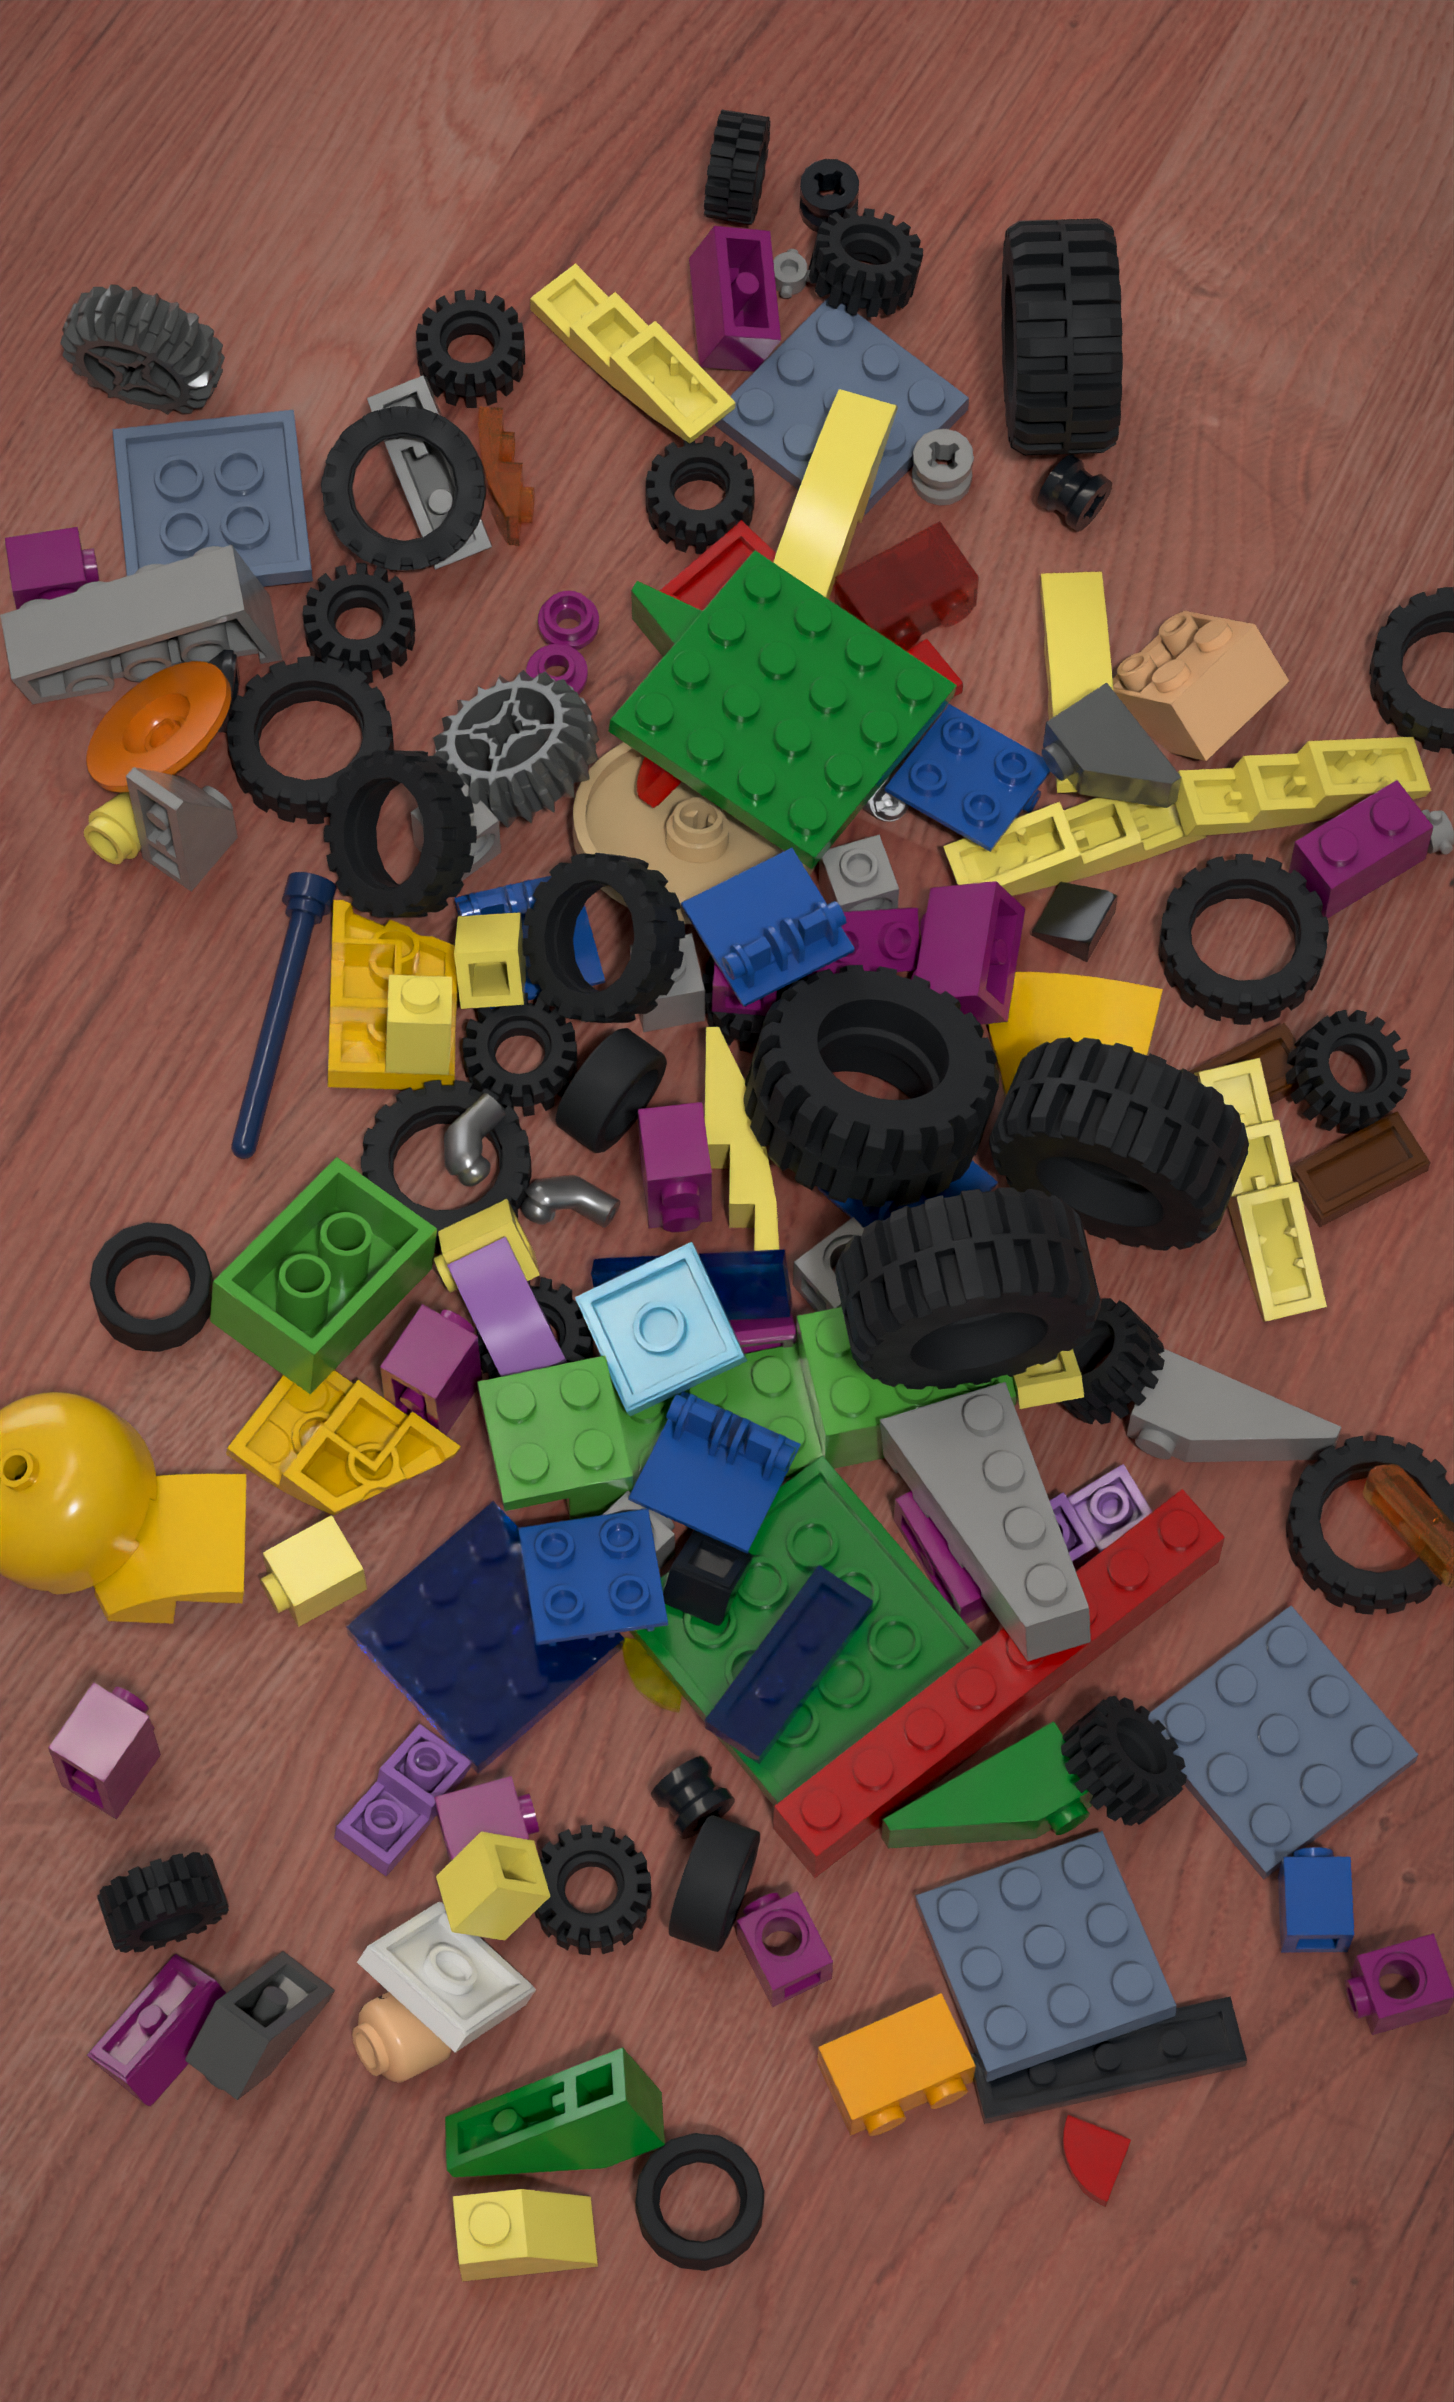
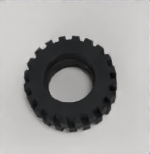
M1099 218L1022 220L1016 222L1005 231L1001 290L1005 416L1010 447L1022 455L1104 453L1116 445V441H1118L1121 421L1123 370L1120 269L1114 229Z
M848 965L840 968V972L837 974H833L831 969H827L808 976L806 982L801 980L794 983L782 992L780 1000L771 1005L766 1014L745 1081V1112L751 1121L750 1127L761 1147L770 1146L768 1151L770 1159L782 1171L789 1168L796 1173V1182L811 1191L814 1186L828 1191V1198L843 1203H846L848 1198L862 1200L863 1207L880 1208L885 1205L886 1201H895L897 1207L913 1204L920 1201L922 1193L926 1198H930L948 1189L951 1182L960 1179L969 1169L973 1157L976 1156L999 1089L1000 1073L995 1065L997 1057L988 1037L982 1038L984 1030L981 1024L971 1012L963 1014L960 1011L961 1004L959 1000L947 991H944L942 994L937 993L930 988V981L916 975L913 976L912 980L896 975L897 969L879 966L876 972L864 971L863 965ZM859 1072L881 1078L899 1088L910 1099L887 1100L863 1094L844 1084L833 1073Z
M1070 1037L1059 1038L1052 1043L1045 1042L1022 1058L989 1137L990 1151L999 1175L1006 1176L1007 1184L1011 1188H1015L1017 1192L1033 1189L1043 1191L1048 1197L1052 1195L1057 1196L1080 1216L1084 1229L1088 1230L1090 1235L1104 1240L1107 1237L1119 1240L1122 1245L1138 1248L1140 1245L1150 1246L1153 1250L1167 1251L1173 1246L1179 1250L1190 1248L1196 1243H1201L1216 1232L1248 1155L1249 1142L1245 1125L1241 1122L1240 1114L1234 1106L1226 1105L1223 1095L1212 1086L1206 1087L1198 1082V1076L1184 1068L1178 1070L1166 1064L1167 1060L1151 1053L1147 1056L1135 1052L1133 1047L1115 1043L1112 1046L1102 1044L1099 1039L1083 1038L1079 1042H1074Z
M997 1188L991 1192H981L980 1189L961 1191V1195L943 1198L942 1195L927 1199L925 1204L913 1208L903 1207L891 1212L890 1218L884 1221L876 1220L864 1227L862 1236L854 1235L847 1243L844 1251H842L835 1269L852 1357L857 1365L873 1380L878 1379L882 1384L892 1387L903 1384L907 1389L923 1390L926 1386L950 1389L956 1388L960 1384L973 1383L978 1385L992 1382L991 1379L1008 1375L1011 1377L1024 1373L1028 1367L1036 1364L1044 1365L1057 1359V1355L1061 1351H1070L1080 1344L1082 1336H1088L1093 1329L1101 1308L1100 1296L1080 1216L1057 1196L1052 1195L1048 1197L1043 1191L1028 1189L1025 1192H1017L1015 1188Z

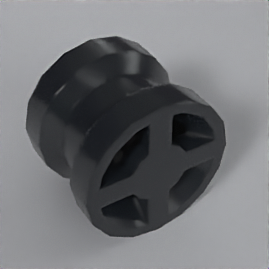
M823 159L812 163L805 169L800 183V215L803 222L811 230L818 233L822 222H828L829 216L835 212L843 218L845 209L855 208L858 215L859 179L856 171L849 164L838 159ZM825 190H835L833 194H826L824 196L819 193Z
M1070 454L1063 458L1047 477L1039 492L1037 503L1049 512L1054 510L1061 512L1065 515L1066 524L1079 532L1086 528L1100 512L1110 495L1113 483L1102 474L1092 476L1085 471L1082 460Z
M703 1756L693 1758L671 1771L651 1792V1797L658 1807L668 1808L674 1816V1829L681 1839H687L699 1834L708 1817L714 1815L722 1818L735 1803V1798L727 1788L718 1787L711 1778L712 1767Z

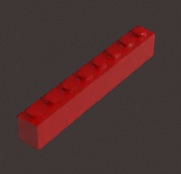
M1181 1489L1076 1571L1089 1606L1091 1642L1027 1661L1006 1630L1002 1628L774 1806L773 1829L814 1878L818 1877L883 1825L884 1818L919 1798L1219 1563L1225 1537L1187 1493Z

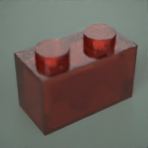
M939 521L836 576L834 603L907 651L919 641L921 635L940 625L944 627L953 626L971 613L977 605L979 577Z

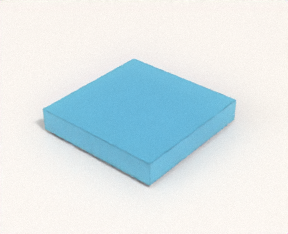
M692 1242L575 1297L600 1355L606 1356L610 1377L629 1416L635 1415L747 1362V1358L700 1255Z

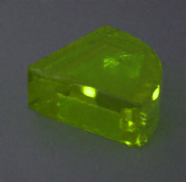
M623 1638V1662L626 1672L628 1671L632 1679L631 1683L639 1693L641 1691L654 1705L679 1713L682 1694L648 1655V1652L636 1639Z

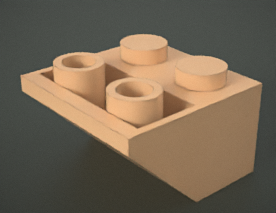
M1183 611L1166 620L1159 628V635L1141 652L1126 658L1119 665L1117 674L1112 678L1113 691L1151 737L1170 753L1207 761L1289 682V679L1255 624Z

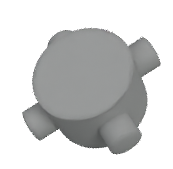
M788 249L787 252L779 254L773 260L776 291L780 293L781 297L791 298L792 295L801 292L807 282H810V270H807L805 259L796 249Z
M1428 809L1423 810V814L1434 827L1427 852L1432 854L1441 851L1444 855L1449 854L1453 850L1452 845H1454V830L1449 818L1442 810L1432 812Z

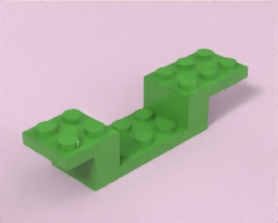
M842 1307L797 1316L796 1343L793 1344V1347L783 1348L781 1346L745 1354L747 1362L684 1391L800 1443L801 1446L784 1479L796 1476L822 1455L834 1469L885 1458L883 1456L880 1420L1003 1382L1007 1385L1013 1404H1017V1393L1013 1376L1009 1377L1008 1375L991 1379L992 1382L978 1385L973 1383L960 1384L956 1388L938 1389L937 1386H926L923 1390L907 1389L903 1384L892 1387L882 1384L878 1379L873 1380L857 1365L852 1357ZM606 1356L478 1381V1392L504 1511L565 1499L570 1520L603 1515L627 1491L631 1492L668 1420L666 1415L675 1396L629 1416L613 1381H611Z

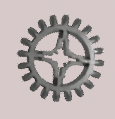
M111 284L108 289L93 287L90 292L81 293L77 303L73 304L62 328L64 332L60 342L64 348L62 356L69 363L73 364L72 370L77 375L88 378L87 383L90 387L101 388L108 393V398L116 397L127 404H134L148 410L158 409L167 415L174 409L181 413H192L194 408L204 407L207 399L212 396L214 389L218 385L223 373L221 367L225 359L221 353L223 344L213 337L214 330L210 326L198 323L199 316L196 313H187L179 308L178 302L169 303L161 299L158 293L152 296L142 293L137 287H132L128 291L119 285Z
M524 670L511 682L499 675L496 685L487 690L477 685V695L470 701L457 700L458 714L442 718L444 732L433 738L436 746V753L433 756L444 759L448 763L447 770L449 772H457L463 782L469 786L468 796L471 797L472 803L478 804L481 800L507 828L513 824L518 816L524 817L532 824L535 813L539 810L546 808L555 813V802L561 797L575 798L573 784L590 779L588 765L598 760L595 744L600 740L597 735V726L591 717L592 712L584 698H580L573 687L569 686L564 679L555 681L546 672L533 678Z

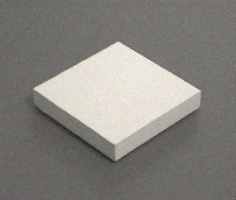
M440 1901L368 1945L357 1961L362 1968L454 2052H457L526 2006L536 1991L531 1983L479 1936L452 1932L444 1904Z

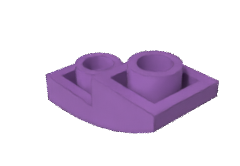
M506 1237L447 1265L501 1377L567 1363L548 1320L536 1300Z
M1124 1464L1069 1497L1063 1492L1050 1500L1075 1569L1089 1562L1153 1512Z
M419 1724L381 1766L376 1783L336 1826L334 1839L387 1877L436 1817L434 1797L454 1792L471 1768L472 1761Z

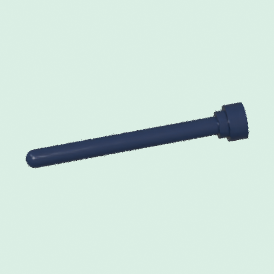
M294 872L289 874L282 902L287 906L285 914L290 920L231 1144L233 1154L240 1159H248L256 1152L314 925L322 922L323 916L331 912L337 889L336 885L329 879L316 874Z

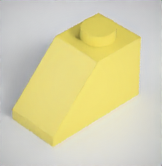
M526 2189L453 2196L458 2259L462 2281L598 2267L590 2196Z

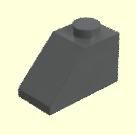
M1108 683L1100 686L1046 722L1043 741L1044 749H1042L1043 759L1057 779L1063 781L1067 778L1079 794L1168 808L1177 802L1182 777Z
M282 1951L215 2002L185 2061L205 2075L206 2079L213 2086L226 2091L236 2100H239L275 2070L330 2001L335 1990Z

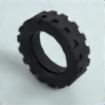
M393 406L364 415L342 432L339 436L340 438L327 455L324 475L321 481V493H323L325 515L336 532V536L359 558L371 564L391 570H414L438 564L465 545L480 522L486 499V484L482 461L472 442L462 430L447 418L430 410L408 406ZM402 436L424 440L441 451L452 468L456 487L452 509L441 526L424 537L406 541L384 537L369 527L356 509L352 489L356 468L367 451L384 440Z
M1454 587L1437 588L1436 594L1426 596L1425 592L1416 594L1409 599V603L1404 609L1399 605L1390 613L1387 625L1385 627L1382 626L1377 635L1369 672L1372 677L1370 692L1373 701L1378 700L1380 702V716L1387 725L1393 722L1398 727L1397 734L1400 737H1414L1415 740L1424 743L1423 749L1439 753L1440 748L1452 749V754H1454V709L1442 708L1423 699L1408 684L1402 669L1405 653L1418 640L1441 632L1454 633Z
M314 656L297 657L298 663L286 665L285 661L275 663L269 667L270 673L262 678L257 674L246 684L247 692L243 697L238 695L232 705L233 718L227 724V738L231 765L236 773L237 782L245 794L248 792L252 794L253 803L266 813L269 809L277 812L279 819L294 823L295 818L307 819V824L324 823V818L331 817V814L326 811L330 797L336 796L340 789L336 785L339 777L343 772H351L354 769L352 763L361 756H372V752L377 750H394L391 715L386 709L385 698L377 686L373 689L369 686L368 677L356 668L351 672L344 668L342 661L327 658L326 663L315 662ZM311 701L337 705L356 719L361 727L363 737L359 752L345 768L325 778L303 780L285 776L267 764L260 753L259 740L263 728L276 713L293 704Z
M377 750L372 752V756L359 757L352 763L354 769L351 772H343L339 777L336 785L340 789L336 796L330 797L326 811L331 814L330 825L324 826V842H330L331 854L326 855L330 871L336 872L339 880L336 882L338 889L343 896H351L353 898L352 905L362 912H372V916L378 918L428 916L427 912L443 910L448 906L446 899L456 897L462 890L464 883L461 879L464 873H470L474 861V856L469 855L471 843H476L477 829L476 826H471L470 814L474 813V807L471 797L464 796L461 790L465 785L462 778L457 772H449L447 770L448 763L438 756H428V752ZM402 783L417 801L423 818L424 843L419 863L409 879L399 885L384 869L377 848L376 827L381 806L390 791Z
M605 853L577 854L571 857L572 863L561 862L549 872L552 877L548 882H540L533 894L537 899L533 909L527 908L524 925L529 926L528 938H523L522 947L523 955L529 956L531 966L527 968L528 976L532 984H539L542 989L539 994L541 999L548 1006L559 1007L558 1014L563 1017L578 1019L584 1022L628 1023L636 1020L635 1014H648L658 1006L655 1000L660 995L666 996L675 982L671 979L674 969H680L684 952L679 951L680 939L685 938L684 921L678 920L676 911L681 908L676 893L668 892L665 887L668 883L665 876L658 870L647 869L649 863L644 860ZM611 886L622 895L632 914L634 942L631 958L620 978L607 989L598 991L585 981L576 963L573 937L577 917L586 901L602 887Z
M1236 854L1235 860L1224 861L1223 856L1213 858L1207 861L1206 868L1198 871L1196 868L1189 871L1183 877L1181 887L1178 889L1174 888L1169 895L1166 910L1162 917L1159 941L1160 962L1163 961L1165 964L1164 975L1171 988L1177 985L1181 991L1180 999L1192 1009L1195 1005H1198L1205 1010L1204 1016L1210 1019L1221 1021L1222 1016L1233 1018L1234 1024L1251 1025L1252 1019L1261 1017L1264 1022L1275 1020L1280 1017L1281 1011L1288 1007L1292 1011L1304 1001L1306 992L1308 990L1312 991L1318 982L1321 968L1324 964L1329 933L1328 919L1323 917L1321 913L1322 901L1316 891L1311 893L1306 888L1307 880L1295 870L1290 874L1281 869L1282 863L1275 859L1266 857L1265 862L1253 860V854ZM1226 899H1252L1269 905L1287 920L1294 933L1295 950L1291 961L1280 972L1261 980H1235L1217 974L1200 960L1192 945L1191 930L1196 918L1207 907Z
M441 1080L425 1082L424 1089L413 1092L411 1087L403 1090L396 1095L397 1102L391 1107L385 1104L375 1115L376 1124L372 1129H367L363 1140L364 1152L363 1156H361L362 1175L437 1228L434 1249L436 1254L439 1253V1248H441L438 1231L505 1199H508L518 1218V1209L528 1197L525 1190L529 1187L530 1179L532 1178L527 1133L520 1127L519 1117L509 1105L505 1108L500 1104L506 1113V1117L485 1136L493 1143L499 1156L500 1172L494 1186L478 1202L458 1210H433L414 1203L400 1191L394 1178V1160L400 1147L416 1132L436 1124H452L484 1093L489 1094L500 1104L498 1095L484 1088L482 1093L472 1089V1083L455 1080L453 1086L442 1085Z
M1377 1435L1375 1441H1364L1363 1436L1352 1437L1345 1440L1343 1447L1335 1449L1332 1445L1318 1455L1317 1461L1313 1465L1309 1464L1302 1472L1291 1499L1286 1523V1537H1289L1291 1544L1289 1549L1291 1559L1295 1567L1300 1565L1304 1571L1303 1580L1314 1591L1319 1587L1327 1594L1326 1600L1340 1608H1342L1343 1603L1355 1606V1612L1360 1614L1373 1615L1375 1609H1386L1387 1614L1403 1611L1408 1603L1415 1601L1417 1605L1423 1602L1432 1594L1433 1589L1438 1584L1441 1586L1454 1563V1483L1450 1485L1446 1480L1447 1471L1439 1461L1434 1459L1430 1462L1422 1456L1424 1451L1422 1448L1410 1442L1407 1443L1406 1447L1393 1443L1394 1437ZM1376 1478L1394 1482L1413 1494L1426 1512L1429 1525L1427 1544L1418 1558L1402 1569L1377 1573L1355 1568L1336 1556L1324 1539L1320 1523L1323 1505L1335 1489L1348 1481Z

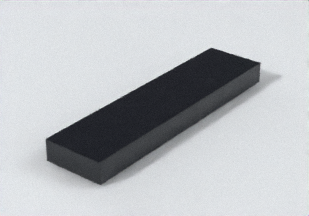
M1231 1996L1176 2008V2016L989 2082H986L976 2054H970L976 2065L973 2081L984 2124L1246 2066L1247 2063Z

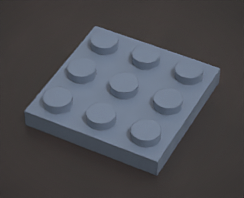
M828 297L730 396L736 402V407L718 421L715 426L799 490L838 389L897 405L898 409L864 513L865 516L914 466L913 451L917 441L924 434L932 430L950 429L968 410L969 397L858 313L857 316L846 313L848 306L845 303H841L837 309L829 305Z
M294 410L112 429L127 576L135 574L138 569L147 565H166L193 557L197 551L206 547L233 545L263 587L313 581Z
M1289 1606L1150 1712L1148 1718L1153 1724L1159 1720L1166 1727L1161 1732L1165 1739L1174 1738L1179 1748L1173 1754L1183 1757L1186 1766L1181 1770V1772L1187 1775L1184 1785L1263 1880L1281 1867L1283 1857H1294L1293 1853L1296 1850L1306 1848L1413 1765L1419 1755L1292 1606Z
M1103 1831L915 1895L917 1911L986 2082L1176 2016V2003Z

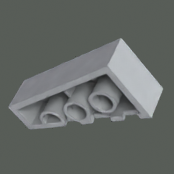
M233 545L206 547L197 551L190 558L166 565H147L138 569L133 575L110 582L97 581L87 583L81 586L77 592L51 600H31L24 603L18 610L0 615L11 680L32 704L111 691L115 685L114 679L125 677L131 681L141 682L154 673L176 664L190 661L208 663L224 649L234 650V654L237 657L259 653L260 664L282 660L270 595Z
M999 1383L881 1419L883 1456L894 1472H899L911 1489L913 1499L927 1518L930 1517L946 1539L948 1549L961 1568L965 1567L979 1586L981 1596L1025 1659L1031 1661L1091 1642L1089 1606L1006 1383Z

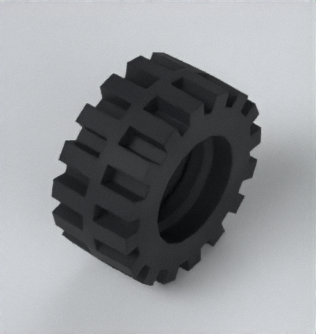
M704 436L703 443L695 444V440L689 444L683 439V447L678 448L672 442L665 447V457L657 454L653 459L651 471L647 472L646 511L652 529L659 528V538L663 542L668 544L674 539L676 550L686 553L688 546H695L696 554H703L707 550V546L717 542L741 520L749 527L752 521L755 502L754 476L752 468L748 469L745 456L742 453L734 456L733 445L724 441L720 447L715 446V437ZM702 480L718 485L723 489L726 496L720 504L713 508L696 510L689 509L680 504L675 498V492L688 482Z

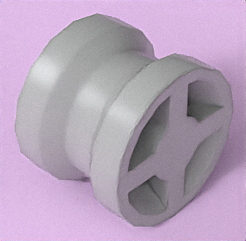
M936 429L924 434L917 441L913 451L912 483L918 496L926 502L935 505H951L961 500L969 492L972 483L974 456L973 448L967 438L957 431ZM944 459L947 461L951 460L952 462L949 465L938 464L935 460Z

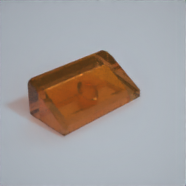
M1390 1464L1374 1467L1369 1471L1363 1490V1498L1446 1587L1453 1588L1454 1523L1399 1465Z

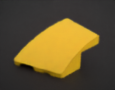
M333 900L328 1087L406 1090L411 1087L412 1090L424 1089L425 1082L441 1080L442 1085L454 1086L457 1009L455 945L433 936L418 935L410 927L391 919L384 926L353 913L351 903L344 900ZM389 975L452 977L449 1075L385 1073Z
M1015 972L1008 1022L988 1024L990 1041L1001 1071L1000 1078L1005 1097L1022 1058L1045 1042L1052 1043L1056 1039L1068 1037L1074 1042H1079L1083 1038L1099 1039L1102 1044L1113 1046L1115 1043L1127 1045L1133 1047V1051L1148 1056L1163 989L1090 976L1044 972Z
M334 1370L311 1394L283 1375L228 1446L226 1455L283 1492L319 1510L336 1515L455 1457L461 1446L413 1411L409 1416L361 1381L357 1380L353 1384Z
M177 1474L156 1476V1501H149L145 1520L135 1539L140 1542L139 1546L120 1569L104 1581L93 1586L95 1597L107 1621L173 1624L176 1601L242 1604L245 1567L246 1474Z

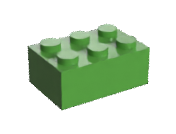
M336 1157L213 1281L210 1322L307 1393L311 1394L432 1270L437 1228Z

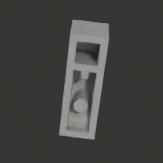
M424 375L367 398L372 412L393 406H408L430 410L442 416L428 379ZM407 436L384 440L421 535L424 537L441 526L452 509L456 490L452 468L441 451L424 440ZM482 518L465 545L444 561L435 564V570L492 547Z
M133 767L126 775L142 857L192 892L238 838L233 806L222 793L213 787L204 786L201 789L185 777Z
M1164 1349L1165 1351L1160 1353V1356L1165 1360L1163 1370L1152 1371L1159 1381L1154 1389L1146 1386L1143 1388L1141 1393L1147 1399L1140 1406L1135 1404L1130 1416L1127 1436L1135 1439L1136 1445L1141 1450L1159 1459L1167 1460L1173 1456L1184 1462L1317 1460L1318 1455L1332 1445L1336 1448L1341 1426Z

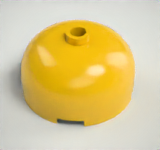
M62 1392L39 1393L10 1403L0 1409V1574L18 1585L39 1591H49L56 1595L82 1591L104 1581L120 1569L139 1546L140 1542L135 1539L145 1520L149 1501H156V1472L151 1453L138 1431L122 1417L105 1406L80 1395Z

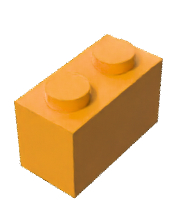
M942 1993L818 2047L817 2064L850 2136L867 2129L869 2136L885 2133L906 2120L904 2112L926 2102L929 2103L931 2109H937L955 2102L967 2094L968 2090L965 2085L973 2082L976 2068Z

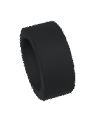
M628 1028L618 1029L591 1053L567 1087L556 1113L555 1121L558 1127L595 1154L608 1150L638 1119V1109H645L654 1096L665 1073L667 1065L665 1055Z
M146 1222L124 1228L104 1243L93 1261L90 1288L100 1323L115 1340L134 1350L161 1352L182 1346L201 1332L211 1315L214 1280L206 1252L191 1234L171 1224ZM150 1255L170 1256L178 1260L189 1274L191 1281L190 1294L185 1304L173 1314L155 1320L139 1319L127 1314L118 1304L115 1295L116 1279L121 1270L139 1258Z
M714 1815L706 1819L692 1848L677 1890L668 1926L670 1936L714 1952L722 1949L735 1922L752 1874L760 1843L759 1831Z
M692 2133L669 2140L664 2146L650 2155L638 2176L635 2199L636 2215L642 2236L659 2257L679 2268L707 2271L732 2263L750 2248L762 2227L765 2191L758 2167L742 2147L719 2135ZM696 2162L713 2164L726 2171L736 2183L741 2198L739 2214L732 2227L720 2237L704 2242L687 2240L674 2233L664 2221L659 2205L661 2190L668 2177L680 2167Z

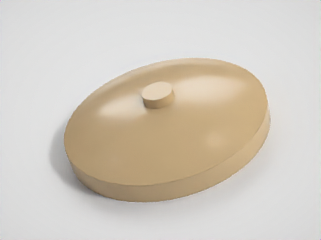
M624 742L603 755L589 769L590 779L581 782L576 793L573 808V840L576 853H605L644 860L649 863L647 869L658 870L668 880L665 887L668 892L676 893L680 906L681 902L784 852V850L683 782L659 806L652 808L640 799L637 794L638 774L645 756ZM803 864L808 874L811 875L814 868L810 869ZM611 886L601 888L611 898L627 907L622 895ZM682 906L676 910L679 921H684V924H692Z

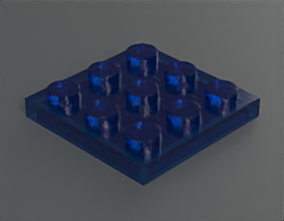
M494 1501L346 1626L348 1636L448 1743L472 1761L471 1767L477 1774L625 1647V1639L620 1633H615V1637L608 1638V1634L595 1636V1640L589 1641L587 1637L556 1642V1646L552 1647L549 1646V1643L536 1644L519 1527Z

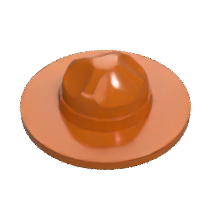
M190 661L176 664L154 673L130 689L106 713L90 740L86 763L92 778L106 790L129 792L126 775L133 767L177 776L206 751L209 742L216 735L226 718L231 703V686L226 676L218 667L211 663Z

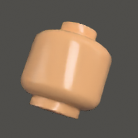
M390 1992L369 2001L361 2007L358 2026L354 2027L352 2032L357 2054L366 2069L372 2075L378 2076L382 2074L386 2079L397 2083L404 2082L441 2064L450 2057L452 2051Z

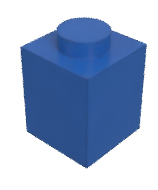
M1320 1847L1299 1849L1293 1853L1294 1857H1283L1278 1873L1281 1953L1348 1952L1354 1937L1351 1857H1334V1852L1331 1849Z

